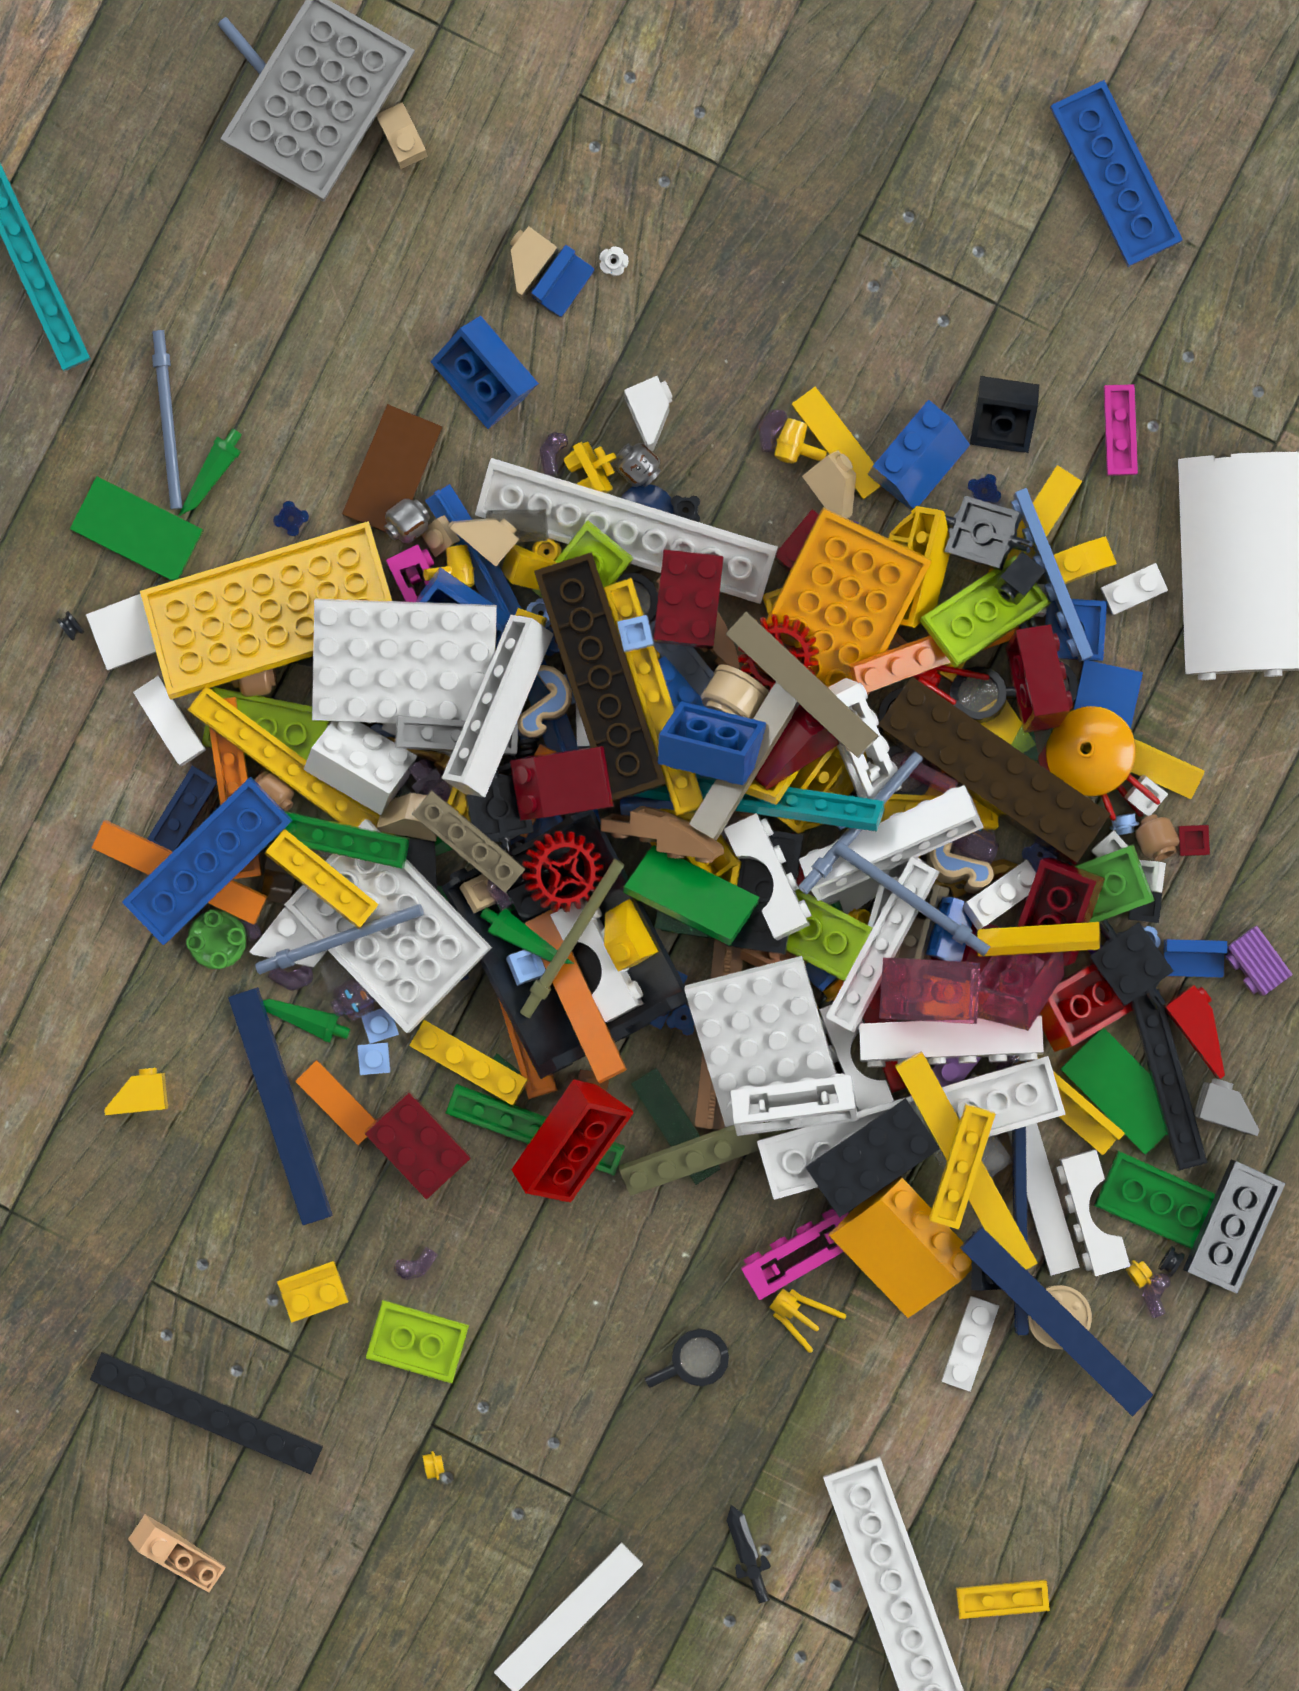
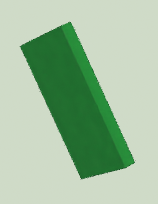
M96 476L70 527L71 531L171 581L180 579L204 532L198 526Z
M652 845L624 886L623 893L730 946L757 906L759 897L682 858L667 857V853L656 851L657 846Z
M1105 1028L1099 1030L1060 1068L1125 1133L1124 1135L1144 1155L1167 1134L1150 1074Z
M1117 1151L1093 1206L1192 1249L1215 1197V1193Z

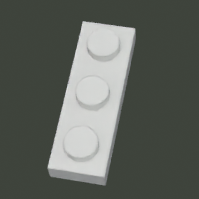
M1025 860L964 903L963 910L977 930L983 928L1027 897L1036 872L1030 863Z
M973 1296L969 1297L941 1380L943 1383L971 1392L999 1305Z

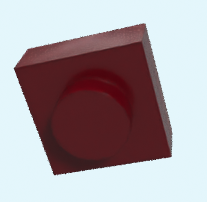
M1209 825L1177 826L1180 840L1178 844L1179 856L1210 855Z

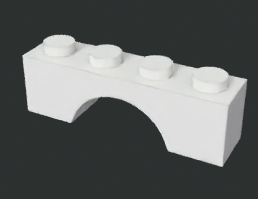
M756 813L724 828L735 855L739 859L757 860L766 865L771 872L774 884L773 893L770 901L763 908L762 913L773 937L778 941L809 926L807 918L812 915L805 900L799 901L794 892L799 888L792 872L786 874L782 866L786 859L780 846L773 847L769 836L774 833L766 818L761 820Z
M583 898L580 899L581 909H576L573 902L571 903L570 912L566 913L563 909H560L558 912L550 915L563 941L587 904ZM598 908L578 942L584 943L593 949L600 960L602 968L601 981L592 997L604 1021L609 1022L638 1008L644 1003L641 1000L643 993L636 981H632L627 973L629 968L618 972L604 946L605 928L599 918L602 914Z
M832 1005L819 1009L824 1033L828 1034L832 1044L828 1046L833 1063L839 1061L843 1072L841 1074L852 1076L857 1112L894 1101L886 1080H874L864 1076L857 1070L852 1061L851 1045L859 1033V1025L855 1032H852L826 1018Z
M1093 1149L1059 1159L1061 1166L1056 1167L1060 1183H1066L1069 1195L1065 1196V1201L1069 1213L1075 1212L1078 1224L1073 1225L1077 1241H1083L1086 1253L1082 1254V1259L1086 1271L1092 1270L1094 1276H1099L1130 1267L1122 1237L1102 1232L1094 1224L1090 1216L1089 1201L1091 1194L1096 1186L1105 1179L1097 1150Z

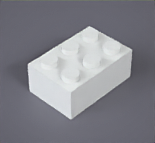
M332 721L311 748L304 770L381 815L409 778L417 756L406 749L395 748L393 741L360 722Z

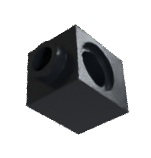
M1022 551L1001 575L994 587L1003 599L1018 605L1038 582L1045 569Z

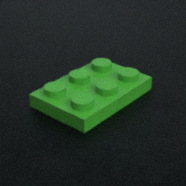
M1134 845L1075 866L1105 878L1090 922H1100L1155 901Z

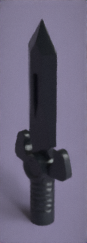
M731 1505L727 1523L740 1562L744 1563L748 1569L744 1571L741 1565L737 1564L735 1567L736 1577L738 1579L746 1576L750 1578L758 1604L769 1601L761 1571L769 1569L771 1565L766 1556L762 1555L760 1557L761 1566H757L756 1559L759 1556L745 1515Z

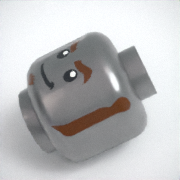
M628 443L617 454V457L620 459L616 466L618 473L634 487L648 486L661 472L658 468L660 459L644 443H637L634 446Z
M403 499L386 512L385 519L387 524L384 528L392 540L399 539L404 543H410L428 529L430 516L418 500Z

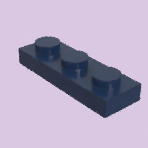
M191 766L147 840L171 851L178 848L215 789L217 780L198 768Z

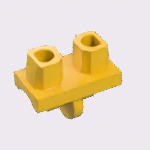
M579 442L572 446L574 451L564 458L568 470L572 473L584 468L588 475L587 478L578 482L577 485L603 493L613 490L607 477L615 473L610 464L617 459L615 453L606 455L602 446L593 451L589 442Z

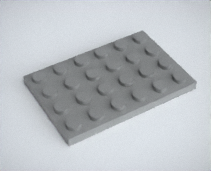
M305 0L220 138V142L324 202L413 57L415 50L330 0Z

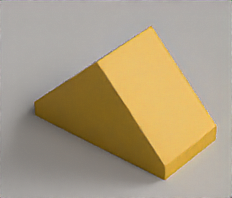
M514 545L506 554L501 571L512 584L540 590L534 571L557 562Z

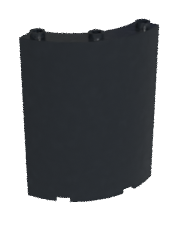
M593 810L564 814L562 816L564 821L527 843L525 839H522L511 845L513 858L522 865L523 861L531 862L533 857L527 855L528 850L538 851L534 845L536 840L545 845V834H550L555 841L556 831H562L564 839L567 832L571 831L574 832L575 839L579 835L585 837L584 845L589 842L594 844V849L591 853H600L601 857L594 864L603 865V870L596 871L595 875L604 877L613 860H619L605 832L601 831V824ZM570 847L556 849L548 856L552 857L557 854L561 858L564 853H568ZM578 854L576 857L578 859L576 871L581 877H584V862L580 854ZM462 868L450 875L451 881L443 885L442 889L450 905L492 947L482 957L480 963L540 1079H543L571 1066L573 1062L586 1055L553 983L550 985V993L545 1000L542 999L531 1018H527L520 1013L532 993L530 991L531 987L540 978L517 986L506 958L508 955L524 949L488 933L492 924L480 917L483 910L473 913L460 890V886L464 882L482 875V873L476 868L468 872L466 868ZM624 868L600 904L599 909L602 916L599 918L605 928V913L624 901L631 899L658 953L627 970L631 980L636 981L643 993L641 1000L644 1004L613 1021L605 1022L614 1043L650 1025V1022L660 1016H666L688 1003L685 985L641 901L623 893L624 886L629 880ZM565 870L567 876L573 879L574 877ZM594 881L593 886L597 887L600 882ZM572 883L574 889L576 890L578 888V885ZM496 885V887H497V889H498V891H499V893H500V891H502V890ZM589 891L587 894L591 897L593 892ZM502 899L487 908L500 914L504 909L501 903ZM551 908L522 921L516 909L512 910L511 914L525 924V922L551 910ZM577 942L572 952L593 994L601 981V963L593 949L584 943Z

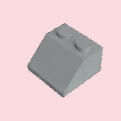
M1212 1079L1211 1083L1203 1082L1194 1111L1196 1118L1249 1135L1258 1136L1259 1128L1240 1092L1232 1090L1234 1084L1219 1079Z

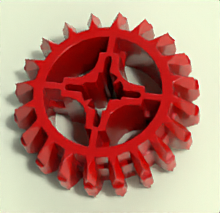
M772 614V623L767 624L764 617L760 618L761 625L796 658L803 657L801 663L815 674L808 666H818V659L810 656L819 654V648L815 646L809 647L816 642L815 636L806 637L810 632V628L804 626L798 630L801 624L798 618L793 621L792 625H789V615L786 614L783 616L782 623L778 622L776 614ZM781 633H786L796 638L802 645V648H795V646L784 644L781 639ZM738 646V650L741 651V652H744V651ZM747 654L739 655L737 657L738 662L747 663L740 670L747 674L751 673L750 676L759 680L758 682L763 686L768 685L767 690L770 692L776 681L771 676L760 671L755 665V661Z
M556 831L554 841L550 834H545L544 840L546 844L543 845V843L536 840L534 845L538 851H527V855L533 857L532 861H523L522 865L530 868V872L523 873L522 878L532 880L525 885V889L527 891L535 890L532 893L531 899L534 901L541 899V907L546 908L551 903V911L558 912L560 906H562L564 912H570L571 902H574L576 909H581L580 899L583 898L585 902H588L591 897L587 893L589 891L594 893L597 888L593 886L594 881L600 882L603 878L595 875L596 871L603 870V865L594 864L601 855L597 852L591 853L594 849V844L589 842L584 845L585 837L582 835L575 839L574 832L568 831L564 839L562 831ZM570 847L568 853H564L558 860L547 858L556 849ZM578 854H580L584 862V877H581L576 871V864L578 862L576 857ZM552 864L557 867H564L568 874L574 878L561 876L557 872L558 870L552 867ZM542 866L547 868L550 873L547 890L541 880ZM568 883L578 885L576 890L567 895L555 896L557 891L562 890Z

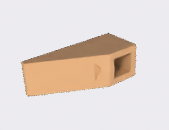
M146 1514L128 1538L140 1554L207 1592L211 1591L226 1568L179 1534Z

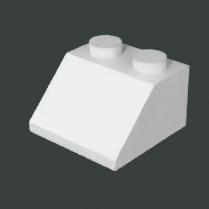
M658 376L624 390L626 403L643 442L651 451L655 449L669 413V403L672 402V394L666 381L660 383Z

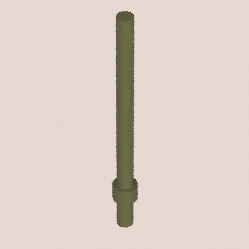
M613 860L540 980L534 982L530 989L532 993L520 1011L522 1015L531 1018L542 999L545 1000L550 993V985L625 866L621 861Z

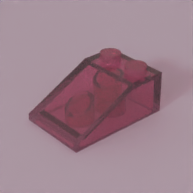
M883 957L879 1018L977 1024L980 963Z

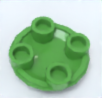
M209 910L193 921L188 931L186 945L191 955L199 964L209 969H223L233 965L241 958L246 947V933L243 924L236 916L224 910Z

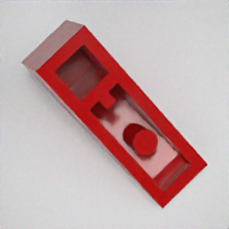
M1191 985L1164 1005V1008L1216 1079H1221L1225 1076L1214 1013L1209 1005L1212 999L1202 986L1197 989L1195 985Z

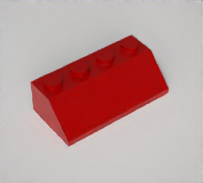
M573 1079L511 1169L524 1192L571 1203L634 1112L598 1085Z

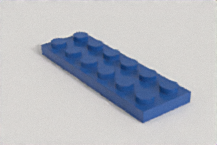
M1105 80L1050 106L1052 114L1127 267L1182 242L1183 239Z
M250 777L136 887L122 903L162 945H165L293 820Z

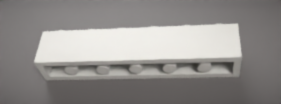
M510 615L442 776L443 780L464 794L486 797L553 637L552 632L533 618Z
M964 785L959 788H951L935 799L922 801L908 811L893 814L889 819L880 823L877 832L862 830L848 847L885 872L909 861L910 857H919L984 827L974 802ZM838 839L833 844L822 849L812 850L806 856L799 859L805 877L813 870L811 866L819 857L823 858ZM840 856L832 865L833 870L826 878H821L811 891L819 901L871 877Z
M1042 1016L859 1024L861 1062H867V1067H885V1061H898L899 1064L921 1051L926 1060H928L929 1065L946 1064V1059L958 1058V1063H976L977 1057H989V1062L1007 1061V1056H1019L1020 1061L1038 1060L1037 1055L1044 1053Z

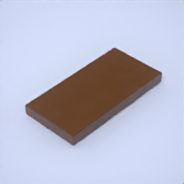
M387 404L342 515L360 523L369 521L372 528L387 533L384 528L387 524L385 519L386 512L403 499L413 501L443 426Z

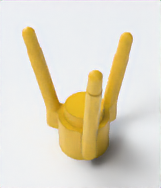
M783 1288L769 1308L775 1312L773 1316L782 1322L807 1352L812 1353L813 1348L787 1318L791 1319L794 1316L815 1332L819 1330V1327L798 1311L801 1305L796 1301L841 1319H846V1314L800 1295L793 1289L788 1292Z

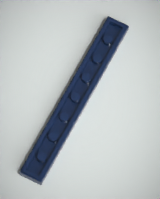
M259 988L230 996L228 999L302 1225L331 1217L333 1214Z
M1025 1126L1012 1130L1013 1219L1027 1242ZM1014 1301L1015 1333L1017 1335H1029L1028 1314Z
M982 1226L960 1247L1132 1417L1153 1396L1113 1354Z

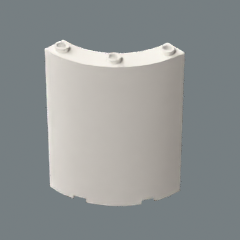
M1299 452L1231 454V457L1215 458L1214 455L1178 459L1185 674L1198 675V680H1215L1216 674L1264 672V677L1282 676V671H1299Z

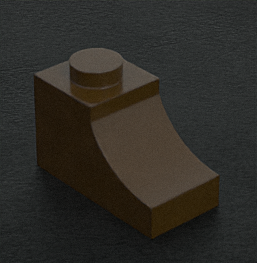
M267 856L262 894L268 896L267 901L285 904L293 896L296 879Z

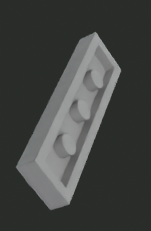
M398 716L396 721L395 748L453 752L466 721ZM518 724L514 727L503 755L515 756L517 754Z

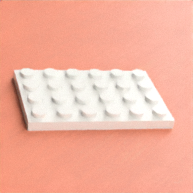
M315 599L312 720L396 723L397 717L403 716L466 721L496 651L497 605Z
M365 819L358 826L380 832L369 819ZM332 854L325 862L379 904L365 923L417 904H421L424 915L328 950L406 1033H410L492 947L407 859L404 868L401 869ZM304 885L284 904L318 940L355 927Z
M802 956L685 985L686 997L725 1127L734 1125L731 1090H738V1088L746 1085L754 1087L768 1086V1084L777 1081L793 1083L798 1082L802 1078L823 1079L836 1074ZM819 1098L818 1105H823L822 1098ZM765 1105L767 1112H769L770 1105Z

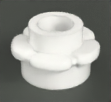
M616 246L611 247L609 250H603L599 257L601 260V270L605 274H611L612 276L622 274L629 262L628 256L623 253L621 248ZM614 258L617 260V262L615 264H612L611 259Z

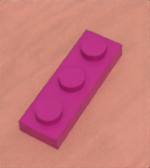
M1134 384L1104 385L1107 476L1137 475Z

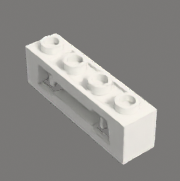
M844 678L828 688L875 731L879 737L865 751L867 757L872 758L874 764H871L870 761L867 763L863 754L860 758H857L840 741L837 747L858 797L874 799L898 771V768L889 758L887 753L889 745L878 731L877 725L879 722L875 713L868 707L866 702L868 695L861 683Z
M833 1074L823 1079L802 1078L798 1082L793 1083L777 1081L768 1084V1086L754 1087L746 1085L738 1088V1090H731L733 1120L737 1136L858 1120L851 1075ZM819 1098H822L823 1105H818ZM765 1105H770L769 1112H767Z

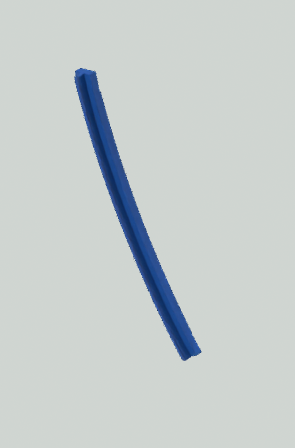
M450 484L441 490L435 491L434 495L425 500L436 519L445 515L449 523L451 521L472 520ZM457 534L460 541L454 546L467 545L472 565L475 569L474 583L480 595L494 605H497L498 608L508 615H515L517 609H521L499 565L494 566ZM544 658L541 665H547ZM536 675L528 694L531 706L550 694L538 675ZM567 714L555 720L542 721V724L546 725L547 728L545 734L542 735L547 747L556 752L579 749ZM594 809L593 811L595 812V814H596V816H597V818H598V820H599V822H600L598 810H597V809Z

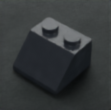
M980 376L970 445L1029 453L1038 408L1040 384Z

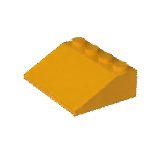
M900 1176L857 1205L828 1236L907 1318H910L958 1284L972 1270V1259L960 1248L964 1242L949 1226L929 1220L932 1208Z

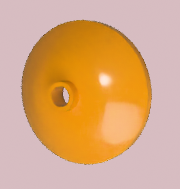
M1087 706L1069 712L1061 725L1052 729L1047 741L1046 758L1050 772L1084 796H1100L1115 790L1127 779L1134 766L1136 743L1130 727L1119 715L1106 708ZM1085 744H1091L1092 746L1088 754L1082 752Z

